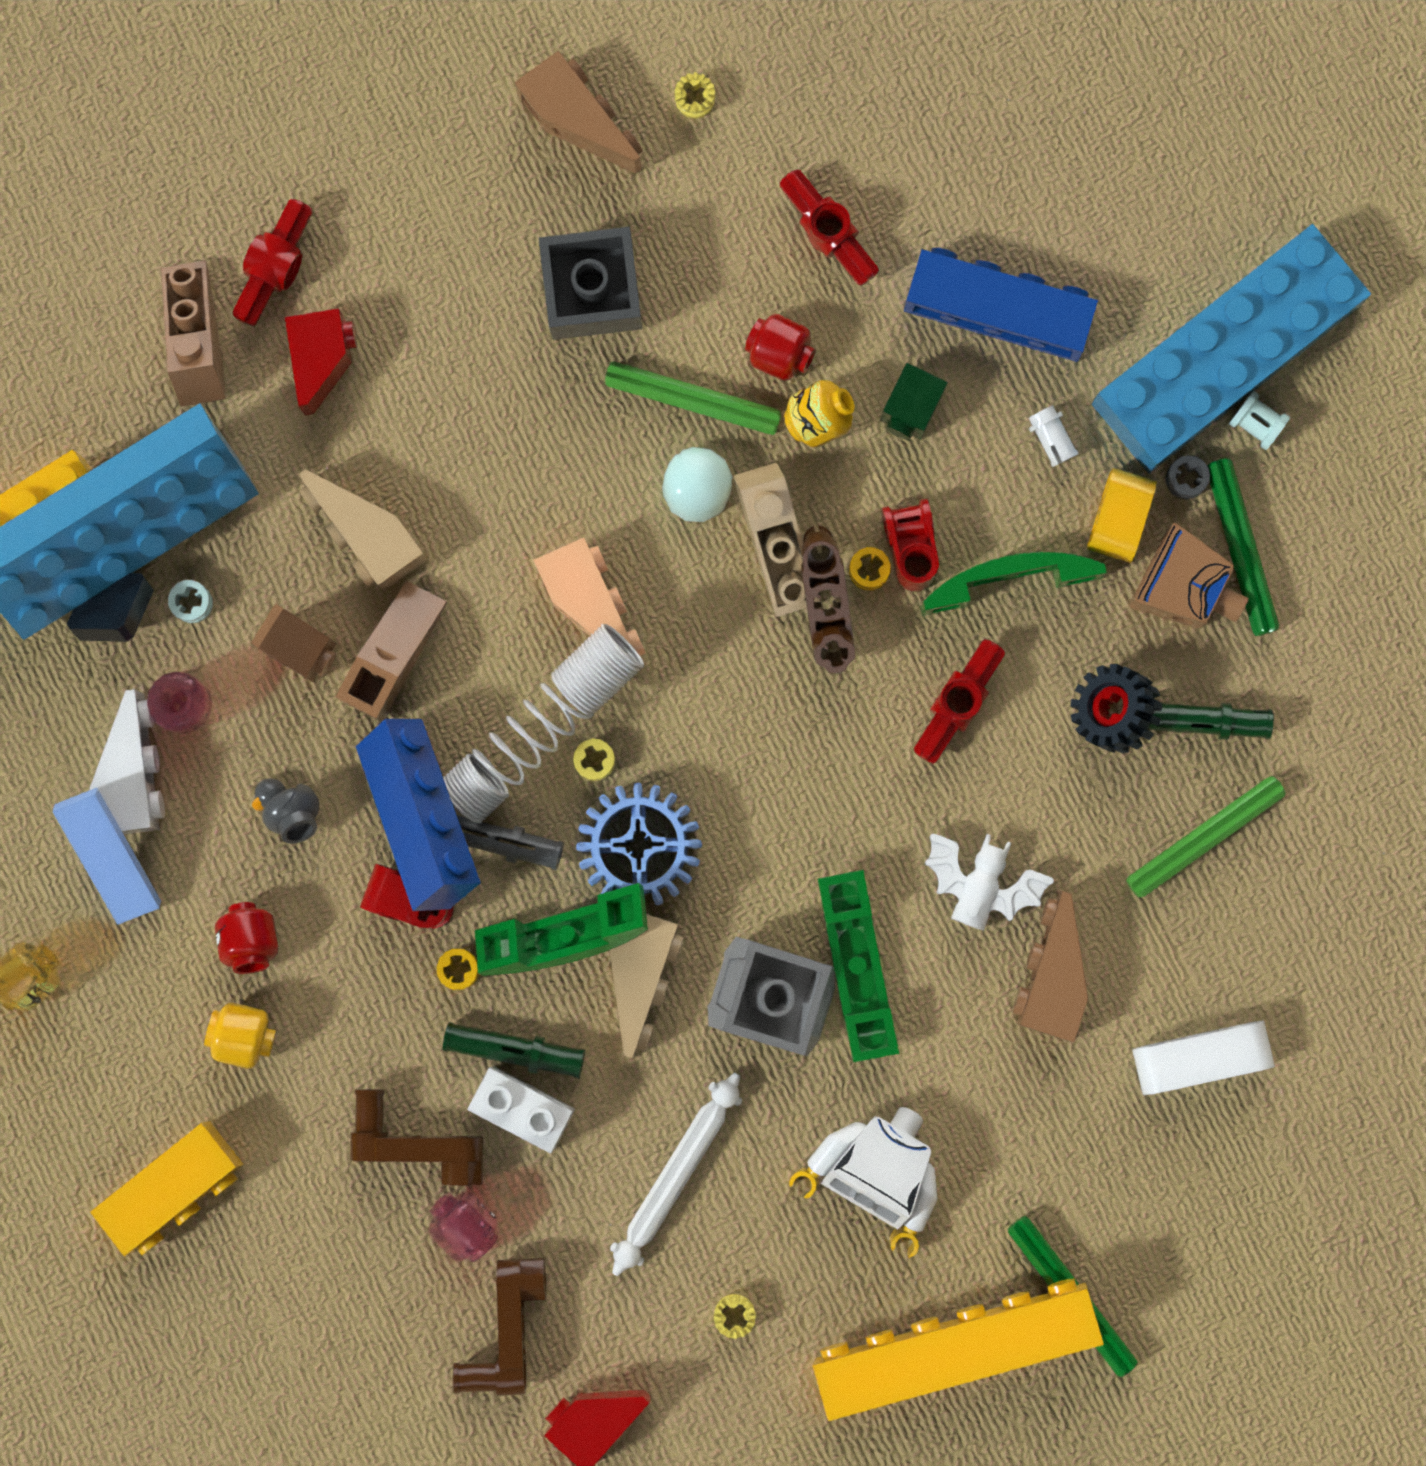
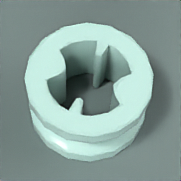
M183 580L170 590L168 606L171 612L180 620L187 623H198L205 620L211 613L213 598L209 590L199 582ZM190 590H197L195 596L199 599L202 598L201 606H194L190 614L183 613L186 608L181 604L179 605L180 598L188 597Z

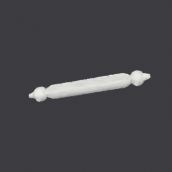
M734 1072L726 1080L710 1083L709 1090L712 1091L711 1096L713 1100L701 1107L629 1224L627 1240L621 1241L618 1244L614 1242L611 1245L610 1250L613 1252L615 1260L612 1270L614 1275L619 1276L627 1268L643 1264L644 1258L641 1257L640 1248L653 1239L724 1123L726 1108L741 1104L742 1098L739 1097L738 1089L740 1075Z

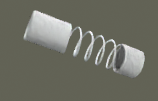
M601 624V627H598V630L594 631V634H591V637H588V640H585L578 647V650H574V653H571V656H568V659H565L558 666V669H554V672H551L552 680L559 691L585 715L567 706L545 683H540L541 688L560 706L572 730L566 732L545 719L529 700H523L524 705L547 728L553 739L554 747L548 748L538 743L526 733L514 718L506 716L508 723L531 746L537 758V764L532 765L514 755L495 733H489L492 741L510 756L518 769L520 780L513 781L505 777L495 769L479 750L472 749L473 754H467L466 757L462 758L453 767V770H450L443 777L453 806L470 821L482 823L492 811L496 810L505 801V798L509 797L508 789L503 781L514 785L524 783V774L520 764L534 769L541 767V757L536 747L548 752L558 750V741L553 730L567 736L575 734V724L570 713L582 719L592 718L594 713L601 709L604 703H607V700H610L617 691L621 690V687H624V684H627V681H630L637 674V671H641V668H644L642 658L631 644L614 628L607 624Z

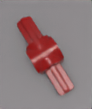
M796 169L788 173L781 180L779 186L801 213L802 218L799 223L808 233L812 246L816 250L823 252L827 258L835 256L857 285L862 286L870 282L878 274L879 268L855 239L859 231L850 221V215L846 208L835 202L831 196L823 199L801 170ZM832 219L839 223L841 231L834 236H826L819 232L817 224L822 220Z
M290 199L272 234L264 232L263 235H257L249 246L243 262V271L249 280L233 309V316L240 322L255 326L273 291H286L294 282L303 258L301 250L296 246L313 214V209L304 202Z
M987 639L982 640L961 673L958 671L953 672L930 708V711L934 714L933 718L914 746L913 751L921 759L928 763H937L957 730L966 731L989 695V691L985 689V686L1005 657V651L998 644ZM953 690L965 691L972 701L970 711L966 713L952 711L947 703L948 693Z

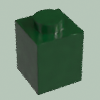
M906 362L882 411L880 421L887 423L886 430L905 440H910L912 436L921 440L945 392L948 382Z

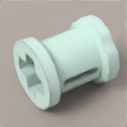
M1253 390L1231 419L1229 425L1234 428L1237 426L1242 427L1260 440V447L1267 450L1291 417L1286 413L1279 415L1258 400L1259 394ZM1251 414H1254L1256 417L1265 422L1268 425V427L1264 426L1262 423L1253 418Z

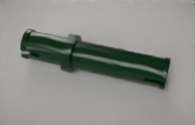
M1162 703V711H1154L1153 714L1161 719L1159 727L1150 724L1148 730L1218 735L1219 740H1229L1230 736L1271 739L1274 714L1273 710L1232 708L1231 703H1221L1220 707Z
M452 1022L447 1024L442 1050L446 1052L452 1051L487 1060L528 1067V1072L538 1074L539 1070L574 1076V1078L578 1079L581 1076L585 1058V1049L579 1050L545 1042V1037L535 1036V1039L532 1040L495 1031L456 1025Z

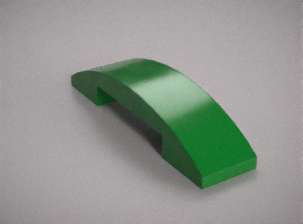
M1031 552L1008 555L976 565L949 579L923 601L920 607L922 616L967 607L971 601L968 588L1052 571L1057 589L1100 580L1107 573L1104 563L1090 558L1059 552Z
M864 870L817 878L853 1063L899 1054L872 921V911Z
M637 883L597 895L598 903L526 924L517 919H511L475 930L478 973L482 976L502 975L550 968L589 958L631 941L648 930L643 885Z

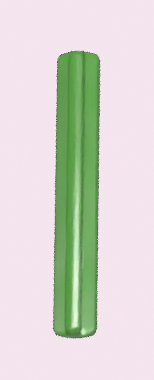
M616 361L610 363L606 372L605 384L614 389L770 435L775 434L779 427L781 411L772 407Z
M1274 776L1264 779L1128 876L1126 881L1129 888L1138 898L1145 897L1285 797L1286 792L1281 783Z

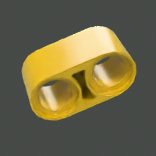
M1112 467L1093 523L1087 550L1131 563L1141 539L1157 481Z

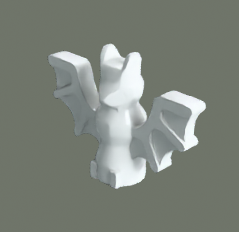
M931 834L929 837L931 853L925 861V865L929 866L938 878V889L936 892L937 894L950 893L955 895L959 902L954 908L951 919L984 931L989 918V912L993 910L1001 912L1008 921H1011L1019 909L1025 906H1040V899L1044 890L1054 883V879L1033 870H1026L1013 886L1001 890L999 889L998 876L1003 873L1006 867L1005 860L1011 846L1010 842H1007L1004 849L990 845L991 835L986 834L981 851L977 853L975 858V870L966 877L962 874L958 864L959 845L957 842L937 834Z

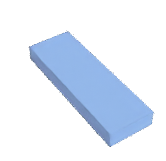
M98 788L56 803L52 812L117 925L159 909L161 900Z

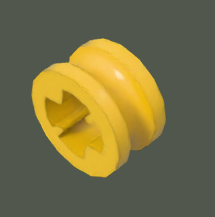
M875 547L860 549L853 555L849 565L851 581L862 590L873 591L879 589L886 583L890 574L891 564L889 558L882 550ZM870 557L871 563L874 559L881 563V567L877 571L878 579L869 581V575H867L866 579H862L859 576L858 572L862 568V559Z
M465 949L446 951L437 963V976L440 982L452 990H464L471 987L479 976L477 957ZM462 956L461 962L468 960L471 966V971L464 973V981L461 983L454 982L455 976L448 978L446 974V967L453 965L452 957Z

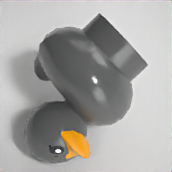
M267 778L257 784L252 807L257 811H262V820L268 830L280 834L283 841L290 844L303 842L315 834L317 831L315 818L319 812V799L309 786L297 784L296 788L286 789L282 782L275 778Z

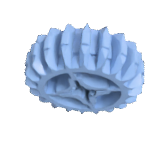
M634 783V797L627 798L624 788L618 786L615 788V791L620 801L612 805L610 799L603 794L599 797V800L606 810L602 814L591 807L586 811L590 818L597 821L594 828L586 824L579 826V832L584 835H590L591 842L577 843L576 849L580 852L591 851L592 858L584 859L579 863L580 868L585 870L596 867L598 872L590 876L588 883L594 886L605 879L608 883L603 888L601 894L613 891L615 888L620 889L640 883L643 885L644 894L652 893L655 904L661 905L663 904V898L659 892L660 889L667 887L669 893L676 897L679 895V890L672 881L678 877L687 884L691 882L692 877L682 870L684 863L692 867L699 866L700 860L696 857L688 856L687 850L701 848L702 842L698 839L687 840L686 835L698 830V823L694 821L683 825L681 819L690 813V808L684 805L674 812L671 807L676 802L677 795L673 792L666 797L663 803L658 801L660 795V786L658 785L652 786L649 798L642 797L643 788L641 783ZM645 808L657 811L665 816L673 825L677 838L658 837L649 833L646 825ZM631 809V825L628 832L622 837L602 839L603 833L610 821L621 812ZM638 822H640L641 833L646 834L645 841L651 838L653 844H664L663 846H652V849L644 850L640 870H638V859L632 857L634 851L627 853L625 847H615L616 845H627V842L635 840ZM677 852L676 859L671 868L659 879L647 883V868L650 859L656 854ZM613 853L628 857L632 865L633 884L616 878L606 867L602 854Z

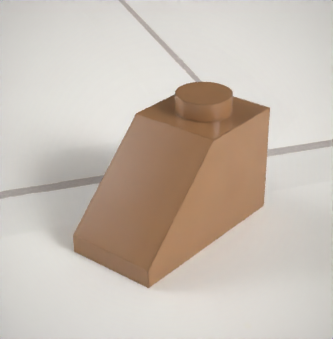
M276 603L251 642L260 651L311 682L314 681L317 674L323 677L336 658V653L332 651L336 643L332 639Z

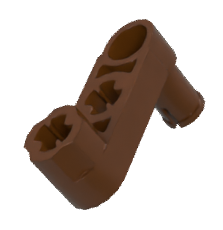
M818 525L819 532H815L814 526H812L805 532L803 537V563L801 564L813 654L816 664L824 667L829 673H840L845 671L848 664L855 659V646L842 558H840L837 543L828 528ZM823 546L821 547L822 553H818L815 547ZM830 590L832 597H840L838 602L833 600V608L823 609L821 602H814L815 597L821 599L820 592ZM838 641L839 651L829 652L828 642Z
M355 1090V1132H350V1161L441 1162V1185L469 1186L483 1184V1137L388 1136V1132L383 1131V1095L385 1090Z
M545 1258L497 1260L496 1285L499 1357L492 1363H454V1394H459L460 1392L496 1391L497 1396L526 1395L524 1302L546 1301Z

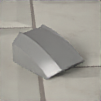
M735 937L724 952V960L711 1002L708 1005V1024L710 1027L808 1056L820 1039L835 990L834 967L751 940Z

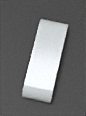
M1264 1020L1132 1049L1143 1095L1171 1091L1275 1067Z

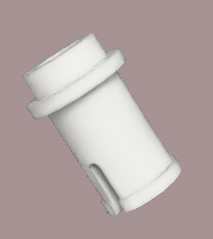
M1053 405L1029 417L1032 424L1029 430L1030 432H1036L1051 462V466L1055 467L1079 453L1074 448L1060 420V417L1063 416L1062 412L1057 413Z

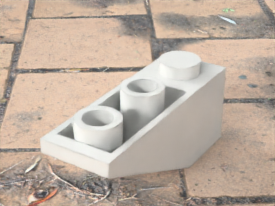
M135 689L126 690L90 786V790L98 788L123 834L160 830L159 819L165 816L163 796L161 791H155L153 773H158L160 769L157 747L155 745L150 746L148 727H154V710L151 700H145L144 694Z

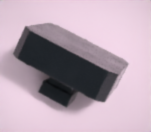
M129 573L74 608L67 626L79 641L127 642L135 636L154 589L142 573Z

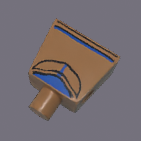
M1173 523L1166 530L1128 607L1200 629L1207 623L1212 611L1236 623L1247 604L1248 598L1225 587L1234 569L1232 563L1183 527Z

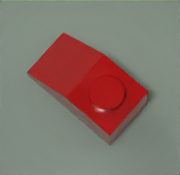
M339 308L285 317L298 407L304 415L315 414L351 365L350 349L357 348L353 321H345Z
M645 1390L578 1393L571 1402H568L563 1397L545 1417V1420L550 1425L546 1429L544 1437L576 1466H594L650 1403L651 1395Z

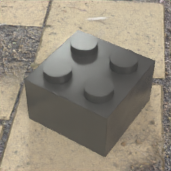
M630 227L539 237L548 324L552 340L642 329Z

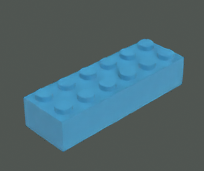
M1311 224L1101 390L1092 402V406L1146 472L1150 474L1251 394L1253 390L1260 387L1357 310L1371 293L1315 225Z
M200 403L0 527V613L23 640L259 494L242 462Z

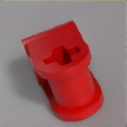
M928 499L919 500L918 505L891 510L889 506L882 507L881 512L885 536L891 549L898 582L910 591L927 589L934 582L939 568V558L934 539V524ZM911 558H921L928 563L930 571L925 576L914 577L906 571L905 563Z
M375 863L360 904V908L369 912L427 929L443 927L450 921L454 913L453 906L451 909L440 910L438 915H429L425 919L427 911H412L399 871Z

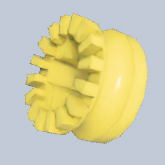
M689 73L685 77H681L680 81L677 82L675 102L681 114L688 118H702L709 114L714 107V84L704 74ZM700 87L704 89V102L702 105L696 101L691 105L686 104V89L690 88L693 91H697Z
M592 738L578 745L574 752L573 762L575 769L582 777L590 781H599L612 773L615 767V755L608 743L601 739ZM589 748H594L597 753L605 751L607 754V758L602 761L604 769L599 772H595L592 767L584 769L582 766V762L587 759L585 751Z
M730 1294L718 1301L714 1309V1322L721 1334L728 1338L737 1339L744 1337L754 1327L756 1312L748 1298L741 1294ZM738 1304L743 1305L745 1308L743 1317L747 1320L746 1324L741 1326L735 1323L731 1328L727 1327L724 1324L726 1314L722 1310L727 1305L733 1309Z

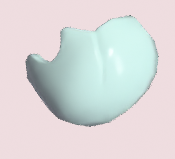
M690 447L676 454L669 462L664 474L663 497L671 512L683 520L705 522L719 515L725 509L732 490L733 476L723 457L711 449Z

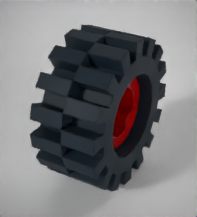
M1110 664V668L1104 665L1097 667L1098 676L1088 672L1083 677L1088 682V685L1084 687L1078 684L1074 690L1081 694L1080 700L1071 699L1070 707L1079 710L1078 713L1071 714L1072 722L1079 725L1075 730L1079 735L1085 737L1086 741L1115 753V750L1120 753H1129V746L1136 750L1142 747L1143 744L1139 738L1143 737L1150 740L1154 735L1153 732L1148 730L1150 724L1159 727L1161 721L1160 718L1153 715L1154 711H1162V703L1154 699L1160 696L1157 688L1151 686L1153 682L1147 677L1118 664ZM1120 698H1122L1123 709L1120 715L1113 713L1109 717L1107 709H1110V706L1108 705L1118 703Z

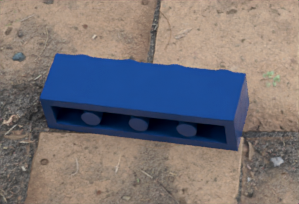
M934 247L931 249V252L921 249L903 312L1071 361H1079L1084 351L1098 300L1088 297L1089 293L1074 286H1063L1061 290L1044 285L1045 280L1029 273H1020L1018 277L1001 272L1000 266L988 261L976 260L975 264L957 259L958 255L947 249Z
M384 719L356 745V749L412 911L451 909L481 883L423 720Z

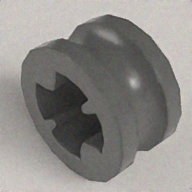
M1187 455L1173 462L1166 473L1165 481L1172 495L1179 499L1188 500L1197 497L1205 490L1209 483L1210 473L1208 466L1203 460L1196 456ZM1185 467L1188 472L1196 471L1199 478L1193 482L1197 485L1196 488L1191 489L1187 483L1179 485L1176 478L1182 472L1178 468Z

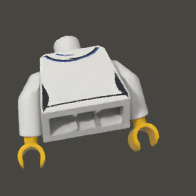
M900 1107L891 1123L874 1116L868 1125L854 1122L828 1135L808 1159L809 1167L797 1170L792 1175L789 1186L791 1187L800 1176L809 1178L812 1188L803 1198H810L819 1187L818 1177L825 1176L821 1182L822 1185L896 1228L891 1233L889 1239L892 1251H894L896 1243L900 1238L907 1237L912 1240L907 1256L908 1258L915 1256L919 1249L916 1234L924 1230L938 1198L935 1169L929 1163L931 1149L915 1138L923 1123L922 1117L909 1108Z

